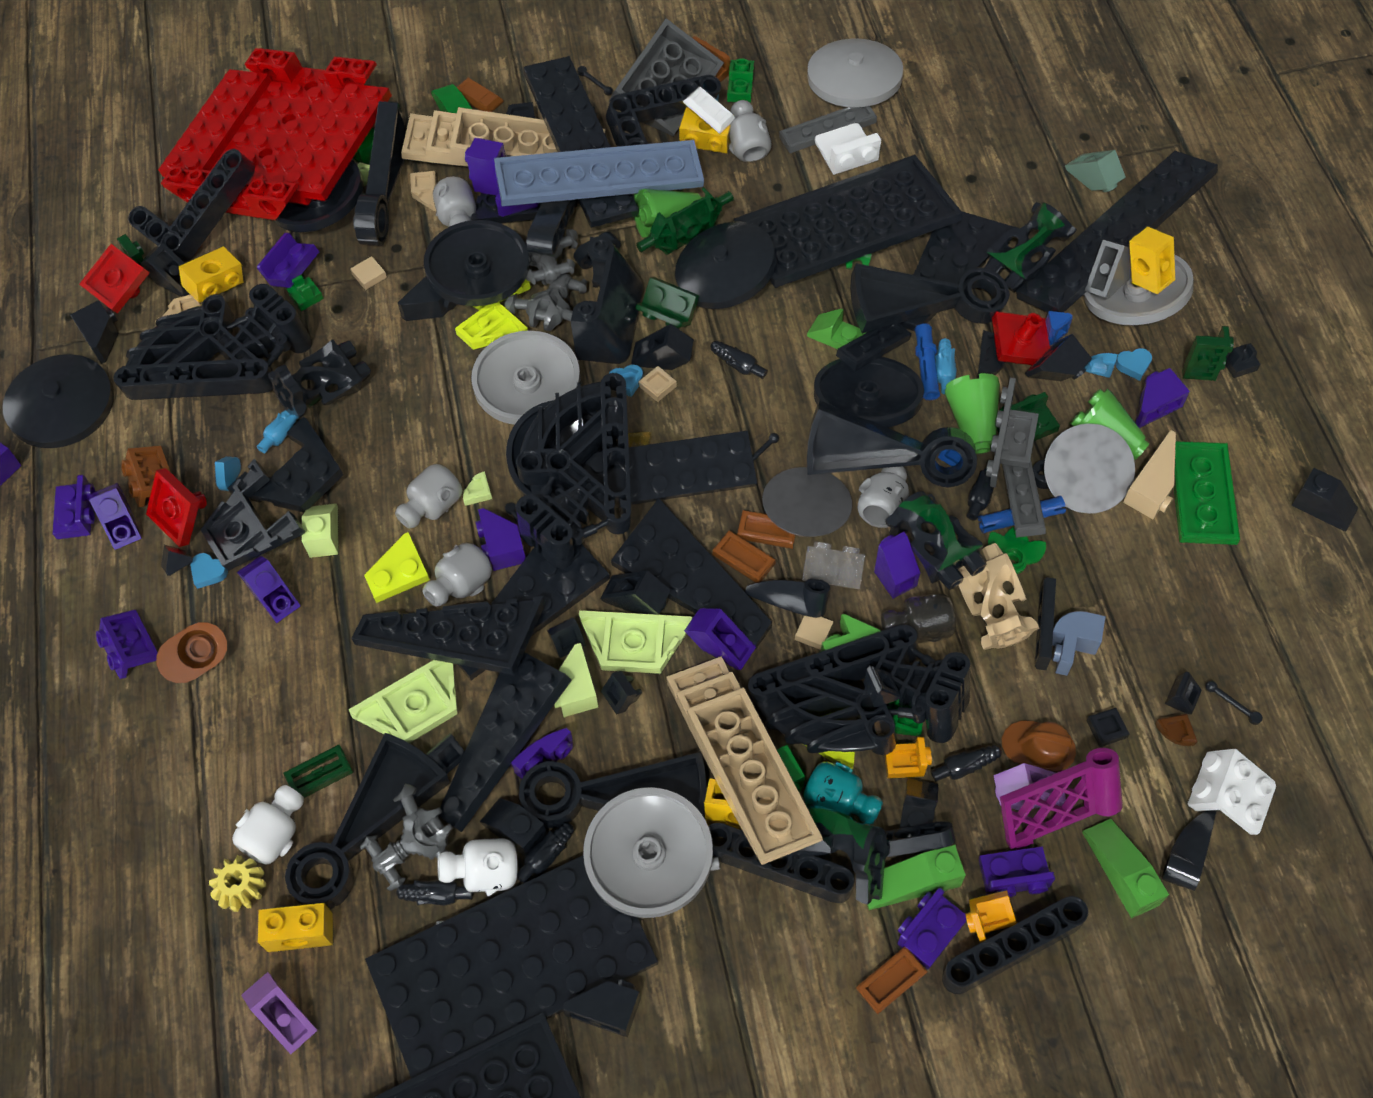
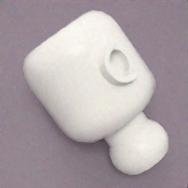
M287 785L279 787L272 804L259 802L250 811L248 809L244 811L245 814L236 823L237 829L233 834V844L250 858L265 865L274 862L278 856L283 857L293 844L291 838L296 829L295 822L290 816L294 811L301 808L304 797Z
M503 838L478 839L469 841L464 846L462 855L442 852L438 855V879L441 882L449 883L456 878H463L464 886L468 892L485 891L487 896L496 891L508 890L513 887L517 878V853L515 845L510 840Z

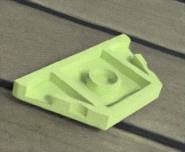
M579 610L580 621L601 670L661 674L685 637L686 633L684 630L692 620L691 616Z
M433 660L350 708V715L353 719L382 734L387 733L410 743L458 714L453 664Z

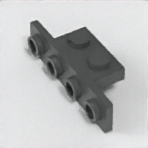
M1010 377L1009 386H1003L1000 403H1005L1004 411L998 410L996 427L1000 428L999 436L993 435L991 452L996 453L994 460H988L986 476L991 477L990 487L996 488L1000 464L1029 468L1039 414L1011 410L1016 378Z

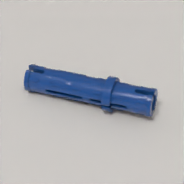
M919 324L915 327L917 340L915 354L919 357L921 381L924 386L923 398L925 400H935L940 397L935 361L937 348L933 344L932 326L929 324Z
M1062 496L1040 501L1043 518L1066 513V508H1062L1066 506ZM1011 509L978 516V521L980 522L978 524L983 534L1014 526Z

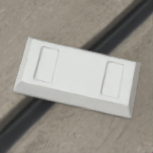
M698 87L683 101L684 104L719 134L735 119L731 112L701 87Z

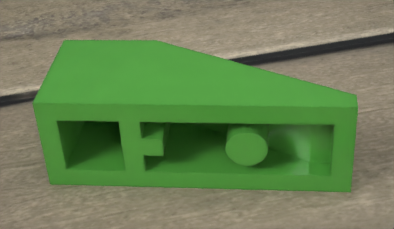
M1112 819L1082 832L1131 918L1160 906L1169 896L1153 866Z
M953 845L925 852L884 868L882 899H872L871 903L867 905L868 910L923 897L928 892L934 894L939 887L944 891L961 887L966 875L956 846Z

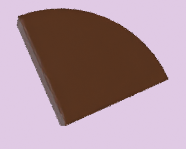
M1187 714L1157 719L1156 727L1171 742L1182 746H1195L1198 742Z

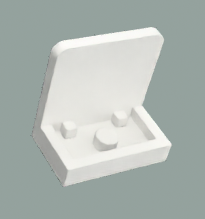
M853 123L817 135L815 137V144L833 175L877 161L879 159L881 139L877 133L866 136L861 126Z
M1237 749L1207 752L1203 759L1201 770L1192 788L1187 805L1195 811L1221 810L1249 834L1255 835L1261 831L1276 784L1272 778Z

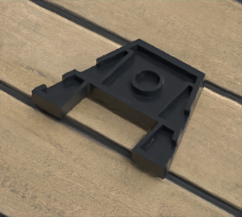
M303 416L287 432L290 440L302 448L274 473L270 481L249 497L251 501L261 502L263 500L272 502L277 507L305 513L344 475L307 418ZM244 472L238 479L243 480L247 472ZM235 480L227 488L231 495L235 491L233 485L236 483L237 480Z
M255 459L248 465L250 471L243 480L238 479L233 485L235 491L227 502L221 501L201 528V532L221 565L227 570L242 565L306 532L296 516L290 511L269 528L266 527L250 502L249 497L271 479L262 465Z

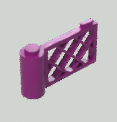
M1109 748L1094 749L1086 756V762L1001 796L1000 802L1008 846L1011 849L1019 850L1033 844L1034 839L1094 814L1112 816L1119 813L1123 808V798L1117 752ZM1081 776L1082 779L1074 789L1068 787L1073 779ZM1051 788L1054 789L1046 801L1039 799L1044 791ZM1063 793L1069 794V797L1062 806L1056 805V802ZM1079 798L1084 800L1083 807L1074 811L1071 810ZM1025 800V803L1018 812L1012 811V804ZM1035 804L1041 806L1034 818L1027 816ZM1051 810L1057 812L1052 820L1043 822ZM1022 822L1028 824L1023 832L1015 835Z

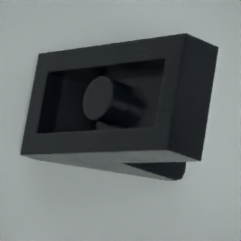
M907 778L899 828L933 823L938 803V783Z

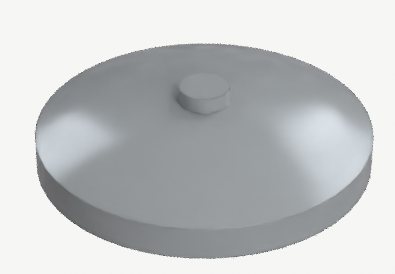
M843 39L829 43L813 54L808 63L807 78L813 92L829 103L844 107H866L881 103L898 91L903 79V64L895 51L882 43L867 39Z
M1174 254L1175 281L1159 294L1133 284L1131 278L1110 298L1086 292L1084 300L1093 314L1108 322L1121 325H1143L1157 322L1177 313L1190 300L1193 293L1192 270L1182 258Z
M518 331L494 340L479 354L472 370V386L479 405L493 418L513 425L525 412L534 406L555 400V393H559L560 397L566 392L577 388V382H580L579 364L572 349L561 339L540 331Z
M639 788L616 796L599 810L587 830L583 856L586 872L593 888L608 905L630 916L654 918L678 911L699 894L711 871L713 844L710 830L704 817L690 801L669 790Z

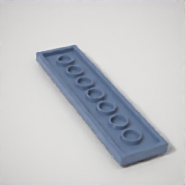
M694 140L494 158L502 206L635 194L641 189L677 190L703 187L704 177Z

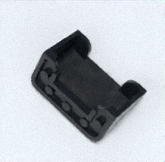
M590 237L588 255L592 259V284L595 288L599 286L600 290L597 302L582 301L573 309L571 328L577 360L621 364L627 361L631 354L639 316V310L635 308L637 303L642 301L643 282L610 240Z

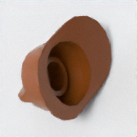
M198 622L188 626L161 645L156 657L158 670L163 677L174 683L192 681L215 667L224 658L227 651V639L224 632L211 623Z
M1018 721L1011 724L1002 736V748L1006 756L1020 765L1026 763L1045 770L1058 772L1067 769L1073 763L1076 756V748L1071 736L1061 725L1055 722Z

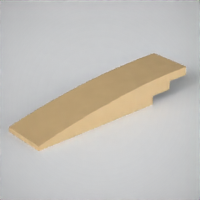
M458 107L457 114L435 110L433 117L410 113L401 153L402 159L468 166V163L465 162V152L471 146L474 138L503 143L506 157L555 153L557 150L542 119Z
M722 656L667 676V684L761 865L822 841V836L748 694L744 688L740 687L733 672H729Z

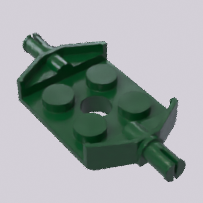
M703 187L702 191L705 193V197L695 200L689 206L672 213L667 218L660 212L657 213L648 237L636 243L638 250L642 253L654 246L668 255L688 244L698 234L715 226L718 216L722 211V206L734 200L732 193L727 191L719 197H713Z

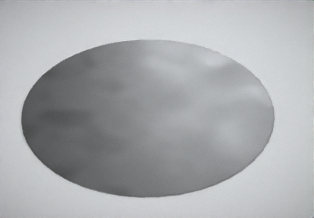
M1081 424L1065 430L1052 442L1046 454L1044 474L1051 493L1054 497L1062 496L1065 507L1081 513H1099L1116 506L1127 495L1135 476V462L1130 447L1117 432L1103 425Z
M807 467L792 468L777 474L768 482L763 492V507L770 520L781 529L799 536L816 537L832 533L845 524L852 510L851 495L846 486L837 477L830 473L808 475Z

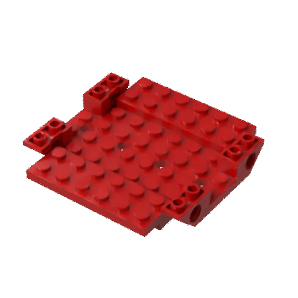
M255 48L245 62L246 68L252 72L228 70L158 169L164 177L161 185L188 203L224 153L230 149H236L254 163L255 172L226 213L276 220L288 202L309 205L312 199L326 201L376 122L378 102H388L392 94L389 88L364 85L377 66L375 61L334 57L327 69L322 70L302 67L295 52Z

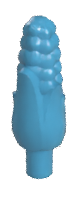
M943 338L938 343V354L935 355L938 382L941 384V393L945 395L946 384L956 378L957 368L955 348H951L949 339Z
M286 410L281 414L278 413L276 419L264 429V438L257 445V449L262 453H266L272 445H280L285 440L287 432L297 421V416L290 415Z

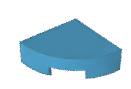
M1102 353L1092 356V360L1085 366L1087 369L1085 372L1110 378L1118 354Z

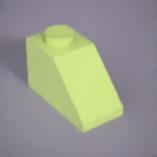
M337 504L311 506L302 515V527L306 531L302 535V543L309 557L338 555Z
M581 643L575 644L559 671L565 673L572 680L554 704L555 708L561 707L563 717L598 708L596 693Z

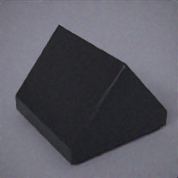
M164 544L161 567L167 576H171L192 563L193 559L186 550Z
M872 666L866 669L864 685L874 707L901 698L889 672Z
M1184 672L1175 679L1165 704L1192 715L1202 690L1190 672Z
M449 733L426 754L448 774L460 763L465 751L453 735Z

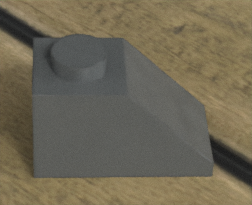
M1103 240L1085 291L1110 298L1131 279L1130 247Z

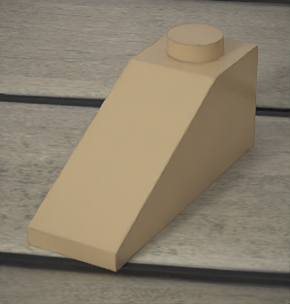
M1170 430L1133 482L1123 502L1151 519H1154L1159 511L1165 513L1173 500L1169 495L1174 487L1176 432Z

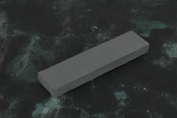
M870 106L847 107L779 131V138L788 152L793 153L816 145L815 137L819 134L853 123H857L863 128L877 123V116Z
M1031 460L1029 468L1002 464L1016 538L1046 534Z

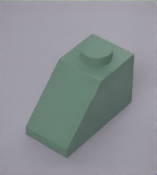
M1116 150L1082 154L1065 165L1066 170L1091 191H1111L1118 186L1117 183L1126 177Z

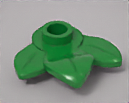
M1014 527L1005 536L991 532L988 538V546L996 543L1003 554L1007 553L1010 560H1014L1017 563L1013 564L1017 574L1023 572L1027 565L1038 563L1046 550V542L1044 541L1029 542L1027 536L1016 538Z

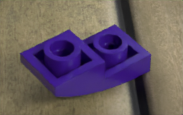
M567 728L558 730L527 747L511 762L515 774L522 779L530 768L543 763L544 758L547 761H554L556 763L559 759L562 760L567 757L573 747L571 731Z

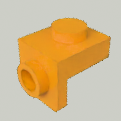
M917 737L916 743L896 744L893 752L884 755L887 778L921 777L925 775L927 765L932 763L930 747H925L924 737Z
M1007 890L969 900L970 912L965 913L970 933L977 932L980 943L986 941L985 933L1012 927L1017 924Z

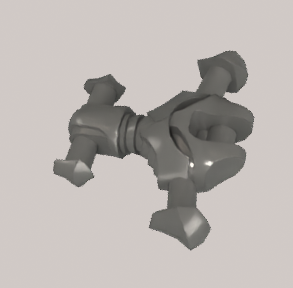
M573 229L566 230V236L562 237L554 255L528 252L529 265L538 267L537 271L532 272L531 269L528 271L526 277L528 282L536 285L535 282L540 280L554 281L561 274L574 273L575 263L572 260L567 259V262L557 265L556 259L562 253L563 248L570 246L572 249H575L577 247V231Z
M566 273L561 274L554 281L541 280V283L546 286L550 284L549 289L532 295L530 299H519L516 293L509 296L504 303L506 309L512 314H516L517 309L526 310L529 316L530 327L535 328L538 322L542 320L544 321V330L551 331L563 319L571 322L573 311L570 310L569 305L563 299L568 296L570 290L579 291L580 294L585 293L587 281L586 279L582 281L574 280Z
M406 783L398 796L392 799L394 802L401 800L407 814L402 817L404 828L401 840L394 843L390 842L384 851L376 841L377 835L366 836L365 840L360 844V850L366 848L373 858L371 861L373 862L374 870L381 875L383 874L389 882L390 886L387 887L389 891L398 889L406 879L400 877L394 868L396 864L405 863L406 857L410 856L409 854L411 853L412 855H423L430 860H433L435 857L438 859L439 854L448 852L445 848L448 845V835L453 829L451 823L444 827L438 818V815L442 813L440 808L426 810L421 807L418 809L413 797L416 794L417 788Z

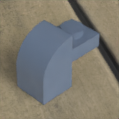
M1077 611L1068 613L1059 619L1053 630L1052 643L1055 646L1052 661L1057 662L1055 673L1068 675L1073 664L1075 651L1096 654L1102 642L1106 616Z

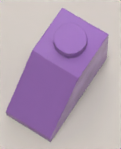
M1023 763L994 775L996 797L1001 805V796L1056 773ZM1051 788L1044 791L1039 799L1046 801L1054 789ZM1065 793L1062 794L1056 805H1063L1066 801ZM1025 800L1012 804L1011 808L1019 810L1025 803ZM1035 804L1032 809L1041 808V806Z
M269 972L241 995L249 1009L290 1054L317 1031L310 1020Z

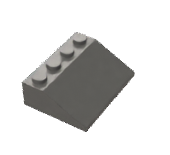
M666 18L615 89L611 98L617 94L699 76H715L724 62ZM684 113L643 123L674 136L680 127Z

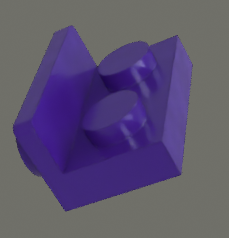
M284 233L257 265V269L270 286L291 288L293 286L292 279L305 271L317 256L319 250L314 244L297 243L290 233Z
M84 475L77 476V484L56 487L53 535L56 539L91 535V524L95 522V515L89 497L96 490L94 485L90 484Z
M136 610L101 618L99 631H96L97 643L100 648L104 647L107 653L108 665L111 670L116 671L119 679L126 678L128 668L156 661L158 652Z
M1043 847L980 855L978 859L987 895L1006 890L1009 898L1015 896L1016 892L1029 891V894H1040L1048 891V888L1055 880L1054 872H1049Z
M940 887L934 895L928 892L917 906L921 909L914 919L908 916L898 929L901 936L897 945L902 949L906 947L928 970L967 922L965 913L943 897L945 891Z

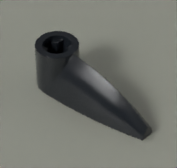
M809 579L805 582L772 580L748 585L745 593L773 606L804 616L818 618L826 613L830 586L827 582L820 579Z
M1217 810L1203 812L1181 832L1166 861L1162 880L1192 891L1196 890L1207 855Z

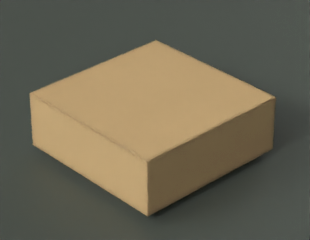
M372 256L350 268L352 275L365 290L387 278L385 271Z
M657 366L639 381V387L659 402L677 387V381Z
M804 616L795 635V640L821 650L822 642L828 638L831 632L833 621L823 617L813 618Z

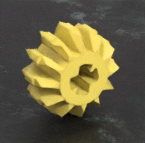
M237 855L233 864L229 859H224L225 867L222 870L214 868V873L218 877L209 880V885L214 888L211 892V897L215 901L219 900L218 905L221 908L227 909L230 907L234 912H239L242 904L247 909H251L252 903L250 900L253 897L258 900L262 899V895L257 890L266 887V882L261 879L264 876V870L261 867H256L257 863L254 859L249 858L245 861L242 856Z

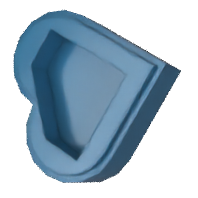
M1142 348L1136 349L1133 352L1123 351L1118 355L1115 365L1120 372L1140 381L1150 366L1152 355L1148 350Z
M628 365L624 369L615 368L610 371V373H618L624 377L626 381V395L632 397L639 387V381L643 378L641 367L638 365Z
M224 457L215 462L216 485L219 490L229 491L227 488L239 476L241 471L239 458Z
M200 553L192 558L193 561L190 566L194 585L197 589L219 583L226 578L228 570L221 565L218 559H212L206 553Z

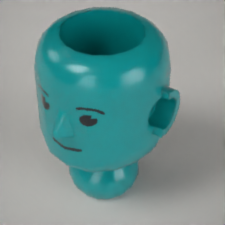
M831 762L819 763L810 776L804 790L803 799L806 805L813 804L815 806L827 807L848 816L853 813L863 823L868 825L874 824L882 808V800L878 796H867L862 793V780L859 776L852 773V768L836 762V764Z

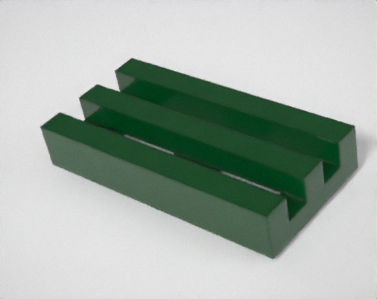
M339 744L289 769L283 774L289 787L306 798L354 772ZM337 756L339 757L338 760L324 767H319L313 770L310 774L294 782V778L320 766L321 764Z

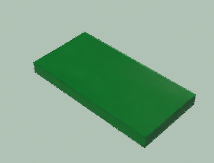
M1176 441L1173 488L1179 542L1237 545L1240 541L1228 443Z

